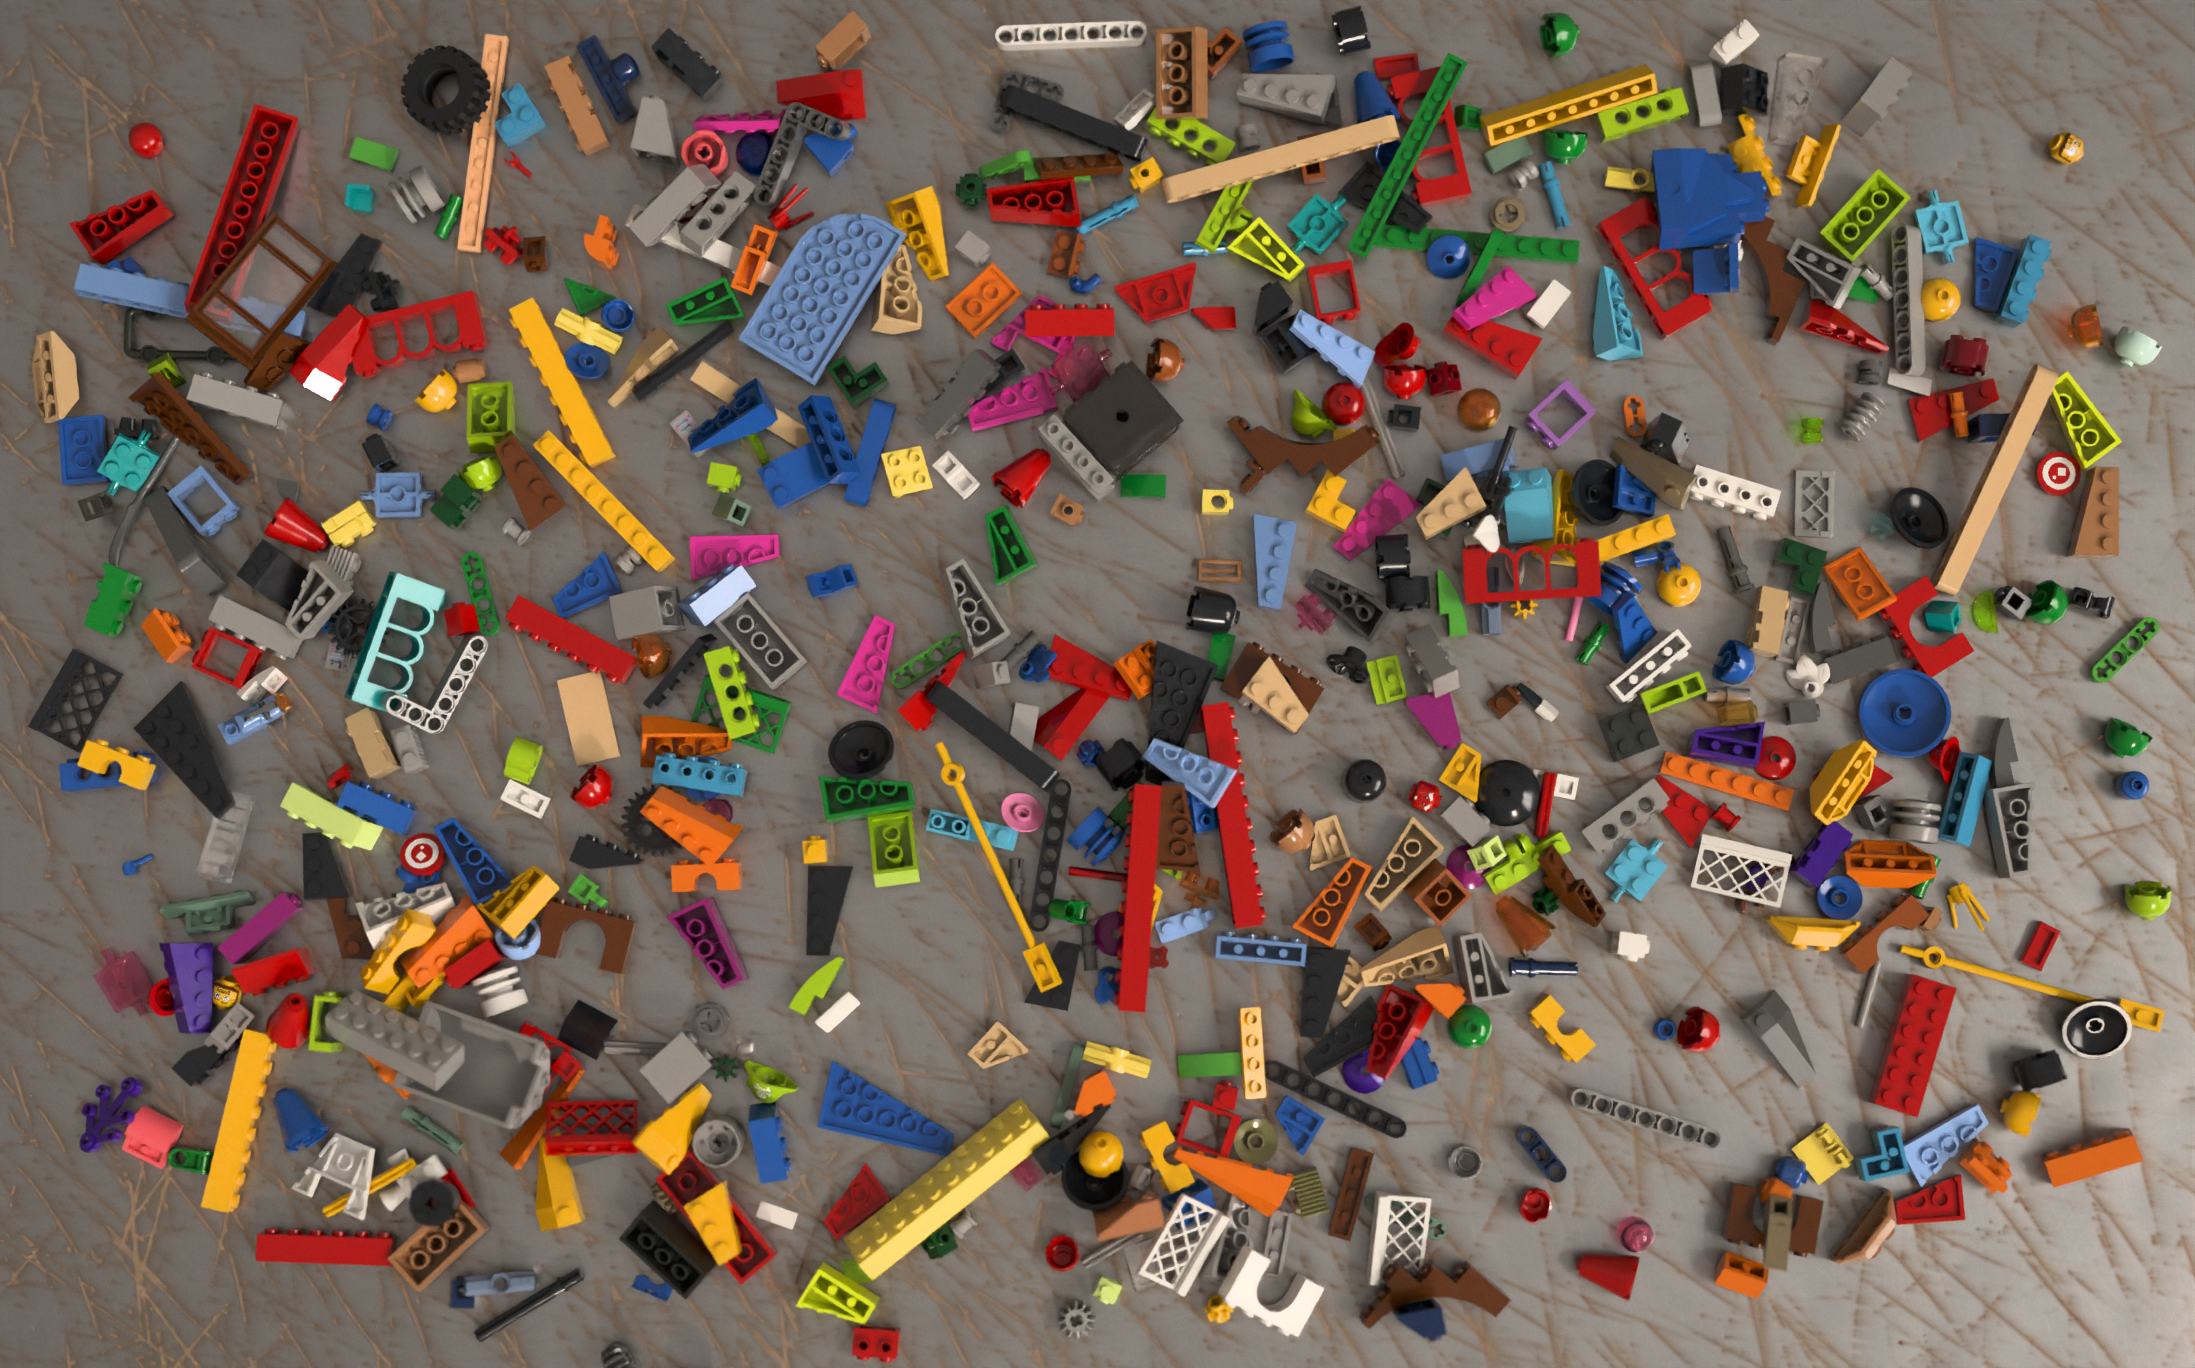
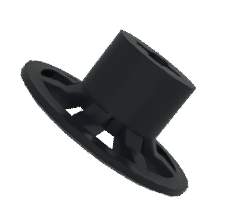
M1348 646L1343 655L1331 654L1327 656L1326 663L1333 672L1336 673L1335 668L1341 667L1337 672L1338 675L1348 672L1351 682L1357 684H1366L1370 681L1371 676L1366 668L1363 667L1367 655L1359 648Z

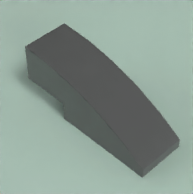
M1825 581L1817 584L1815 592L1811 596L1812 602L1807 620L1810 654L1833 648L1828 627L1835 625L1836 622Z
M2009 717L1998 719L1992 734L1988 757L1989 760L1993 761L1989 773L1991 789L2015 785L2010 763L2018 761Z

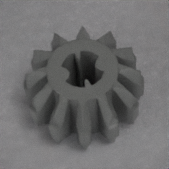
M620 1342L609 1345L601 1352V1361L604 1364V1368H636L634 1357L626 1346Z

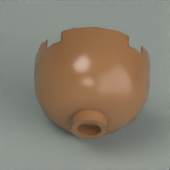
M1294 809L1278 821L1276 825L1280 827L1276 833L1272 830L1270 834V841L1278 849L1287 853H1296L1310 847L1314 826L1311 819L1302 809H1299V812Z

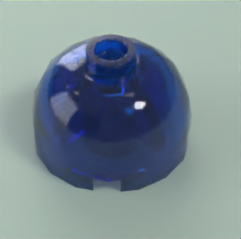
M755 131L747 133L739 140L735 155L737 163L743 172L755 177L761 175L774 142L771 136L764 132Z

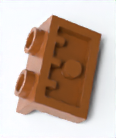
M1056 230L1047 268L1048 275L1066 279L1073 278L1074 274L1078 275L1080 261H1077L1079 253L1083 254L1085 240H1082V233L1076 235Z

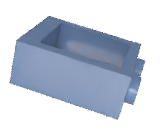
M202 465L167 493L196 530L206 537L217 533L220 530L219 526L225 521L228 522L235 518L237 511L241 509L208 468ZM207 480L227 505L202 525L182 500Z

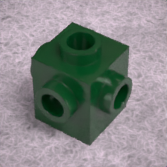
M965 174V177H960V183H956V197H960V203L967 207L983 205V197H987V184H983L982 177H978V174ZM967 187H975V189L973 191L967 190Z
M947 1223L941 1225L921 1241L922 1248L928 1253L930 1260L942 1258L958 1248L954 1239V1233Z

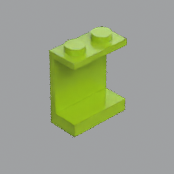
M322 991V995L314 996L308 1050L320 1052L342 1050V1042L325 1040V1016L328 1014L329 1002H341L346 997L341 996V992Z

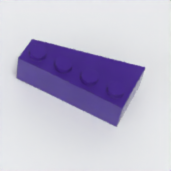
M159 943L160 950L163 951L165 961L163 963L165 971L168 973L170 982L168 985L174 1000L173 1007L179 1033H212L213 943Z

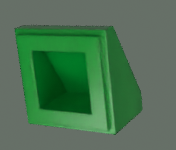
M1466 104L1456 106L1454 110L1456 128L1480 130L1481 123L1479 117L1481 116L1482 108Z

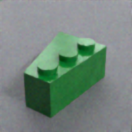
M726 277L665 305L676 326L746 318Z
M1003 505L985 515L992 553L991 559L995 573V585L1001 586L1039 566L1009 506Z
M104 562L102 568L106 572L103 581L99 580L97 582L96 588L100 590L96 600L91 601L84 626L115 638L123 629L124 623L122 621L125 615L132 609L134 595L141 589L142 577Z

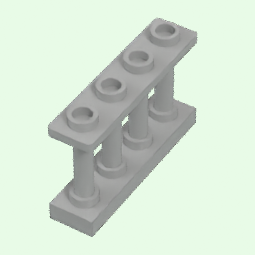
M1056 415L1051 416L1039 427L1041 433L1039 438L1097 501L1101 500L1114 488L1112 484L1114 481L1113 477Z

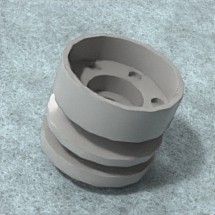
M422 165L408 172L411 179L409 184L401 176L398 178L402 188L399 189L394 181L388 183L394 202L401 213L412 224L418 221L414 211H417L424 218L423 206L426 205L432 212H435L446 205Z
M1918 799L1893 801V807L1903 810L1902 812H1892V816L1902 820L1901 823L1890 825L1889 839L1938 844L1939 829L1929 826V822L1940 821L1939 816L1930 815V812H1941L1940 805Z
M726 1115L714 1116L702 1124L694 1134L692 1143L694 1153L699 1161L706 1166L723 1167L732 1162L742 1152L746 1136L740 1122L733 1117ZM720 1135H722L723 1139H726L723 1144H721L720 1140L716 1139Z

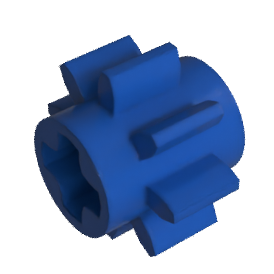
M1086 740L1080 744L1079 752L1076 755L1085 767L1088 764L1094 767L1097 766L1096 757L1106 751L1098 740L1094 742Z

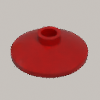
M1778 736L1763 738L1759 763L1754 767V770L1758 775L1767 780H1781L1787 777L1793 771L1796 764L1794 748L1787 740ZM1773 754L1779 756L1778 762L1772 760Z

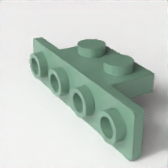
M238 890L230 894H215L208 898H193L180 903L170 902L167 905L160 906V912L166 920L186 917V933L188 936L233 928V908L253 905L254 899L248 891Z

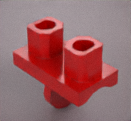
M505 225L501 229L497 227L486 229L484 234L487 237L483 246L491 252H495L499 246L504 249L499 256V259L504 264L510 265L517 258L523 257V248L518 245L521 241L517 236L519 229L516 226H512L510 229Z

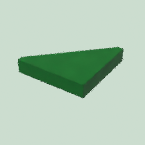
M568 278L563 279L581 317L602 308L608 301L617 299L616 296Z

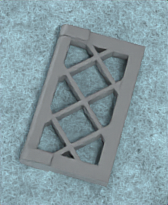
M1795 470L1793 537L1833 538L1834 471ZM1802 477L1809 478L1813 482L1805 490L1802 489ZM1820 478H1828L1827 491L1817 483ZM1814 484L1823 493L1815 502L1806 494V491ZM1802 495L1812 504L1804 512L1801 511ZM1824 496L1827 497L1826 513L1816 504ZM1813 506L1823 515L1815 524L1805 515ZM1801 517L1811 525L1808 530H1801ZM1824 517L1827 519V531L1820 530L1816 526Z

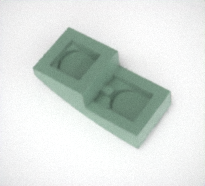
M1522 136L1489 150L1483 154V157L1492 174L1510 167L1513 163L1530 157L1534 151L1526 136Z

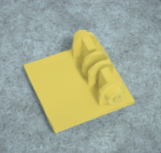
M921 446L880 454L893 497L899 498L904 496L903 494L933 488Z
M1827 1122L1791 1148L1797 1158L1806 1163V1170L1810 1171L1809 1174L1818 1185L1842 1167L1845 1169L1850 1166V1161L1854 1159Z

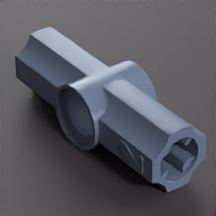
M1487 567L1488 593L1500 592L1499 567ZM1496 602L1493 607H1489L1486 603H1479L1481 607L1482 635L1502 634L1501 602Z
M533 1270L464 1277L463 1282L465 1297L533 1291L535 1285ZM497 1277L502 1278L505 1283L501 1290H497L494 1287V1280Z

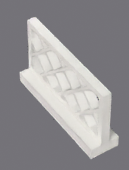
M1703 834L1691 887L1780 908L1792 854ZM1704 849L1713 851L1718 860L1707 866L1702 859ZM1718 853H1722V854H1726V855L1723 856V857H1720V855H1719ZM1730 855L1737 857L1741 864L1731 871L1728 870L1723 862ZM1740 858H1744V859H1748V860L1743 863ZM1751 861H1757L1763 870L1751 876L1745 865ZM1701 862L1705 866L1702 870H1700ZM1721 862L1727 873L1715 879L1709 868ZM1763 863L1770 864V866L1765 868ZM1774 866L1783 867V877L1774 881L1767 870ZM1743 867L1749 878L1737 884L1731 873ZM1707 870L1713 881L1706 886L1697 884L1698 875ZM1765 872L1772 883L1760 890L1754 878ZM1729 875L1736 886L1729 891L1722 890L1718 881ZM1749 881H1752L1758 892L1751 896L1744 895L1740 888ZM1781 881V886L1779 890L1776 884ZM1716 884L1718 888H1713L1710 886ZM1774 886L1779 893L1777 902L1767 900L1762 892ZM1738 889L1741 894L1735 893L1733 891ZM1760 894L1763 899L1756 898L1755 896Z
M1375 1191L1366 1279L1370 1285L1385 1284L1382 1279L1383 1269L1389 1264H1394L1393 1261L1402 1254L1410 1261L1404 1267L1409 1269L1413 1265L1417 1270L1416 1277L1418 1276V1272L1424 1265L1431 1197L1386 1194L1385 1191ZM1391 1200L1401 1201L1404 1204V1207L1396 1214L1390 1210ZM1416 1202H1425L1424 1210L1416 1216L1410 1207ZM1409 1210L1414 1219L1404 1226L1398 1217ZM1396 1220L1402 1229L1391 1236L1388 1232V1226ZM1418 1221L1422 1226V1232L1414 1238L1408 1229ZM1406 1232L1412 1240L1401 1248L1396 1239ZM1394 1242L1400 1250L1389 1258L1385 1253V1249ZM1416 1244L1420 1248L1419 1254L1411 1260L1405 1251Z
M1181 1193L1165 1221V1227L1160 1229L1139 1265L1137 1272L1175 1290L1177 1294L1185 1297L1227 1225L1229 1218L1220 1209L1212 1208ZM1185 1201L1191 1203L1192 1211L1182 1214L1181 1208ZM1205 1211L1210 1212L1207 1220L1200 1223L1198 1214ZM1194 1216L1195 1225L1185 1228L1183 1220ZM1180 1222L1181 1230L1170 1234L1171 1225ZM1197 1230L1198 1235L1196 1239L1188 1242L1187 1233ZM1183 1236L1184 1244L1174 1248L1172 1239ZM1168 1241L1170 1250L1159 1253L1158 1248L1160 1244ZM1186 1249L1187 1254L1185 1258L1177 1262L1175 1253ZM1171 1255L1173 1264L1162 1267L1161 1258ZM1157 1260L1158 1269L1152 1272L1146 1271L1149 1263ZM1174 1269L1175 1275L1171 1282L1165 1280L1164 1273Z

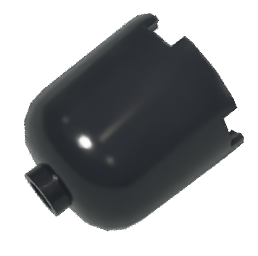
M1194 586L1196 595L1190 596L1186 616L1191 617L1190 623L1186 622L1185 624L1186 629L1217 635L1228 633L1233 623L1237 624L1240 617V611L1236 610L1235 599L1226 593Z
M1360 759L1350 763L1344 769L1341 776V787L1344 794L1351 801L1369 803L1376 800L1384 792L1386 774L1377 762L1370 759Z

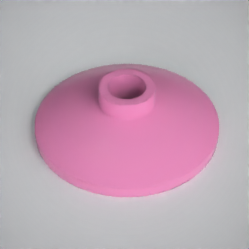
M1015 793L1004 799L1001 805V816L1012 829L1020 832H1031L1038 829L1043 823L1044 809L1034 797L1024 793Z

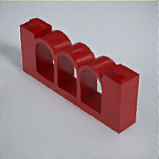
M1441 66L1390 77L1389 85H1386V92L1392 98L1393 104L1398 103L1397 110L1400 115L1398 122L1404 128H1407L1406 133L1413 120L1404 114L1403 105L1410 100L1426 96ZM1450 99L1436 124H1443L1448 145L1423 150L1410 174L1412 181L1415 183L1413 190H1411V197L1422 208L1466 199L1472 194ZM1450 153L1454 169L1453 175L1435 179H1425L1419 175L1417 171V163L1419 161Z
M1645 196L1601 221L1597 225V229L1661 338L1664 340L1708 315L1712 311V302L1707 295L1694 294V278L1684 271H1679L1681 257L1676 249L1659 250V224L1654 219L1656 217V207ZM1641 227L1652 229L1657 236L1656 246L1632 259L1620 238ZM1654 254L1667 255L1673 264L1672 272L1647 286L1636 264ZM1671 280L1683 282L1688 289L1687 299L1663 312L1651 291Z
M472 290L366 316L359 341L354 345L351 354L355 373L360 377L363 376V378H372L376 376V373L382 372L381 366L387 369L397 368L406 361L407 356L416 361H426L434 356L437 349L447 354H455L463 348L471 352L483 350V347L488 346L489 343L478 296ZM454 309L459 327V337L455 343L444 346L438 341L432 315ZM424 317L429 335V344L424 351L412 353L407 345L402 322ZM394 324L399 351L393 359L381 360L378 356L372 329Z
M1593 537L1580 538V542H1576V549L1569 544L1561 543L1549 549L1547 554L1543 549L1531 545L1521 548L1515 556L1508 549L1500 547L1496 552L1488 551L1486 553V549L1481 548L1479 544L1467 545V549L1462 550L1466 604L1602 596L1599 542L1594 541ZM1562 549L1569 550L1575 555L1578 588L1551 589L1550 560L1556 551ZM1526 552H1537L1544 558L1546 589L1520 591L1518 565L1521 556ZM1502 553L1512 559L1514 591L1488 593L1487 564L1493 555Z

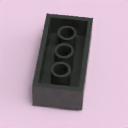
M655 1200L635 1218L619 1238L685 1300L718 1264L712 1253Z

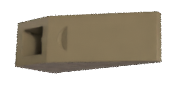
M1769 1195L1764 1207L1763 1268L1779 1271L1787 1270L1792 1225L1791 1198Z

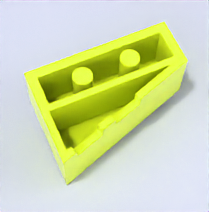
M1260 217L1227 247L1233 253L1288 282H1291L1306 268L1305 264Z
M823 1262L796 1304V1307H806L814 1309L816 1312H825L837 1315L839 1318L865 1324L880 1297Z

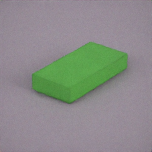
M355 137L349 158L392 172L399 151Z

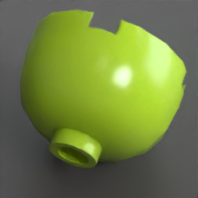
M492 452L493 457L481 456L464 464L465 469L463 471L458 468L456 472L472 489H482L483 492H486L496 487L494 483L502 475V465L497 453Z
M2137 881L2135 882L2136 886L2130 887V884L2125 886L2124 897L2128 909L2143 920H2154L2155 917L2165 913L2171 904L2172 889L2169 885H2167V888H2164L2161 882Z

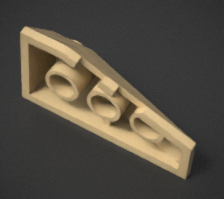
M1436 925L1411 935L1360 968L1364 986L1368 987L1391 984L1394 980H1404L1405 983L1412 982L1414 978L1423 977L1425 980H1433L1453 973L1446 941L1439 926Z

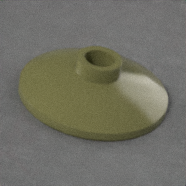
M1251 1119L1238 1127L1233 1145L1237 1155L1243 1161L1250 1164H1262L1271 1159L1278 1147V1136L1275 1129L1268 1122L1261 1119ZM1252 1137L1258 1138L1257 1144H1251Z

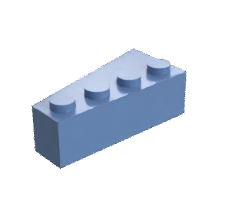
M1253 514L1257 608L1279 612L1297 522Z

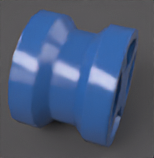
M374 404L368 413L366 423L370 425L375 424L380 430L384 431L392 420L393 411L389 409L384 410L379 404Z

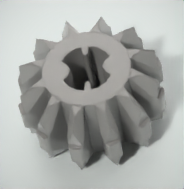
M1073 1300L1074 1307L1072 1308L1066 1302L1065 1308L1068 1311L1059 1310V1314L1064 1317L1058 1318L1057 1322L1065 1323L1060 1327V1331L1063 1332L1069 1329L1066 1335L1068 1338L1071 1337L1072 1332H1075L1076 1339L1080 1337L1079 1332H1082L1086 1337L1088 1332L1085 1328L1094 1329V1325L1089 1322L1095 1321L1096 1317L1093 1315L1087 1316L1092 1313L1093 1308L1090 1307L1084 1310L1086 1307L1085 1301L1081 1303L1080 1307H1077L1078 1301ZM1078 1314L1080 1315V1320L1083 1321L1077 1322L1075 1325L1073 1324V1319L1070 1318L1071 1316L1076 1317Z

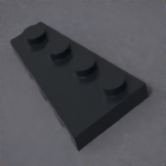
M1367 161L1338 192V196L1341 194L1346 200L1367 210L1384 174ZM1401 191L1387 220L1419 235L1433 220V216L1404 191Z
M361 233L306 306L334 318L348 304H352L356 308L363 292L361 283L368 278L367 273L372 270L383 243Z
M711 633L698 637L643 704L648 709L656 706L659 708L667 700L666 695L679 686L683 676L687 675L695 667L694 664L704 656V653H707L717 638Z
M808 866L806 955H830L853 866Z
M1306 947L1300 1036L1323 1038L1351 950Z
M1372 996L1367 998L1302 1057L1313 1078L1370 1048L1374 1037V1023H1376L1378 1014L1377 1005Z

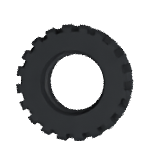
M441 45L436 46L435 50L432 48L424 50L425 54H418L414 58L416 61L413 64L410 63L406 68L408 69L407 75H403L402 81L405 84L401 86V94L405 96L402 98L404 106L407 107V112L417 122L437 134L451 135V133L457 135L463 132L462 129L468 131L473 127L472 124L475 121L478 123L482 119L480 117L481 113L486 112L488 108L486 102L490 101L491 93L488 92V89L491 88L490 81L486 79L488 77L486 71L475 59L455 47H444ZM458 73L460 88L457 96L450 104L435 108L432 95L436 84L444 76Z

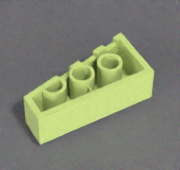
M292 782L280 807L287 810V815L295 819L303 818L305 825L313 829L317 827L323 829L321 832L323 835L332 839L336 836L341 839L339 843L348 848L357 846L372 850L383 826L366 821L367 818L355 815L356 813L349 810L346 811L345 808L336 807L337 803L328 801V798Z

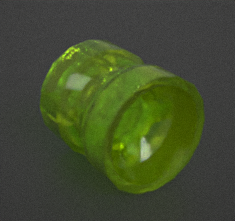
M1801 419L1803 433L1801 434L1800 441L1803 443H1822L1823 434L1821 429L1824 427V419Z

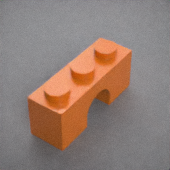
M735 858L721 859L722 863H714L710 868L701 860H699V864L691 865L690 860L677 861V865H671L672 892H696L697 881L705 873L714 876L717 890H741V863H735Z

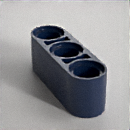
M1526 1125L1519 1127L1515 1132V1139L1535 1165L1550 1181L1555 1183L1563 1181L1567 1175L1565 1166L1537 1131ZM1526 1130L1531 1131V1140L1523 1142L1521 1139L1522 1133ZM1539 1148H1544L1546 1151V1156L1542 1160H1538L1535 1155ZM1553 1166H1559L1560 1174L1557 1177H1551L1550 1169Z

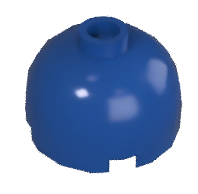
M1736 639L1735 641L1728 640L1718 652L1717 656H1722L1719 665L1714 663L1713 666L1715 679L1731 685L1740 684L1754 674L1756 669L1755 656L1745 643Z

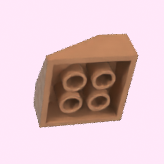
M1153 1190L1139 1193L1140 1197L1131 1199V1195L1124 1196L1116 1205L1108 1209L1092 1211L1098 1241L1165 1227L1158 1193L1153 1194Z

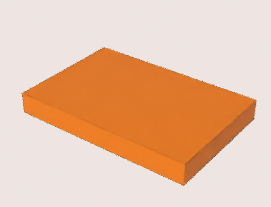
M992 262L945 306V309L976 339L1016 302L1023 293Z
M1861 547L1822 567L1823 574L1857 622L1897 601V597Z

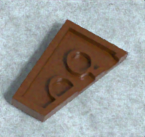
M283 331L260 361L249 371L244 379L245 385L257 388L265 393L285 377V373L293 366L299 355L311 342Z

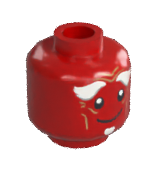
M1421 780L1417 784H1413L1408 800L1411 801V807L1430 813L1433 807H1439L1442 796L1438 795V786Z

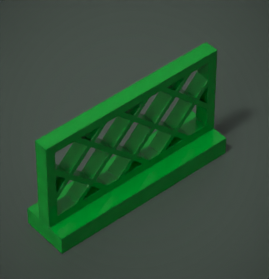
M710 674L704 676L703 686L691 722L698 723L699 713L707 710L712 722L706 725L714 724L715 727H719L717 722L722 720L723 716L715 719L710 709L719 704L718 701L708 705L704 698L707 690L715 692ZM732 685L728 689V694L730 697L736 698L739 691L736 686ZM745 686L746 691H750L752 695L753 705L757 706L761 713L758 717H763L768 729L759 734L757 731L753 732L754 736L749 739L740 736L732 740L774 754L792 702ZM742 707L735 710V713L742 710L745 716V710ZM776 712L781 714L780 722L771 727L766 715ZM776 727H778V728H777V731H776V734H775L774 731H773V729L776 728ZM770 731L774 739L772 746L764 745L759 736Z

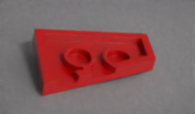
M1657 774L1654 779L1670 798L1667 802L1668 806L1661 813L1684 839L1687 846L1692 848L1715 810Z
M867 1163L863 1165L859 1174L850 1183L849 1188L823 1221L836 1240H839L892 1201Z
M1961 1174L1894 1201L1897 1225L1965 1220Z

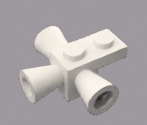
M406 1148L397 1152L386 1161L394 1167L408 1159L409 1156ZM435 1154L418 1165L414 1170L396 1180L398 1185L380 1192V1198L390 1211H393L406 1197L410 1198L411 1191L420 1183L440 1179L448 1172ZM432 1200V1205H437L438 1200Z

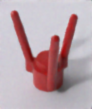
M794 184L779 204L770 212L771 214L767 218L778 231L782 227L786 231L792 225L814 215V212L811 211L789 222L787 221L790 217L786 212L808 192V188H804L782 208L798 188V185Z

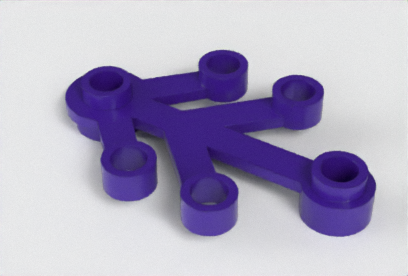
M133 1077L124 1079L121 1083L122 1091L110 1107L109 1097L111 1095V1088L105 1085L97 1087L95 1094L100 1098L99 1122L96 1126L95 1116L98 1112V1107L94 1104L86 1103L82 1108V1114L86 1116V1131L80 1139L79 1146L83 1152H95L102 1143L118 1142L120 1140L121 1131L119 1129L111 1127L106 1133H101L105 1127L122 1123L130 1124L134 1121L135 1113L131 1110L123 1109L120 1114H115L128 1096L136 1097L140 1094L142 1090V1082Z

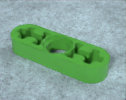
M1017 151L978 168L980 177H982V180L995 179L1031 164L1030 151Z

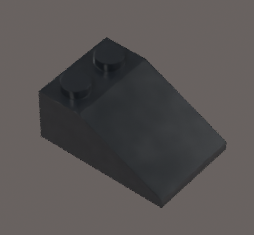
M262 539L236 575L290 612L295 599H298L302 589L301 584L303 580H306L309 570L272 543Z

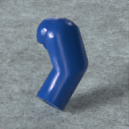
M1095 273L1087 281L1073 277L1070 279L1069 285L1070 289L1075 293L1088 294L1103 280Z

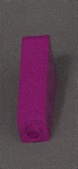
M282 892L218 946L217 949L231 964H245L304 909L300 905L301 899L293 892L291 894L289 892Z

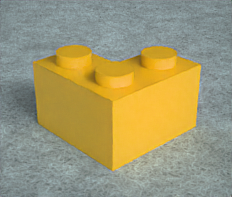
M1327 470L1305 513L1344 533L1356 510L1337 501L1347 480L1339 476L1335 477L1332 472Z

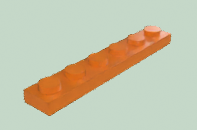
M1668 751L1664 752L1659 769L1661 774L1783 811H1789L1794 794V789Z

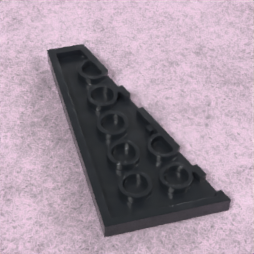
M1156 640L1147 749L1154 738L1184 748L1217 671V664ZM1147 761L1149 766L1145 771L1146 781L1158 786H1162V781L1170 782L1171 778Z
M180 681L133 729L214 817L220 820L236 803L219 769L220 765L214 757L213 748L202 722L198 719L195 712L194 703L187 693L186 684Z

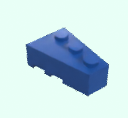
M361 781L360 784L346 783L336 807L345 808L356 813L355 815L367 818L401 835L408 834L418 813L417 810L413 809L414 804L403 799L400 802L392 799L394 795L383 790L378 793L372 790L373 785Z

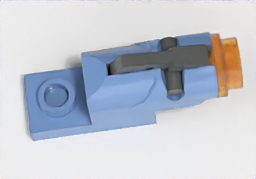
M284 692L280 694L275 693L234 714L233 718L219 724L218 727L227 745H232L269 726L270 722L288 713V710L292 708V704Z

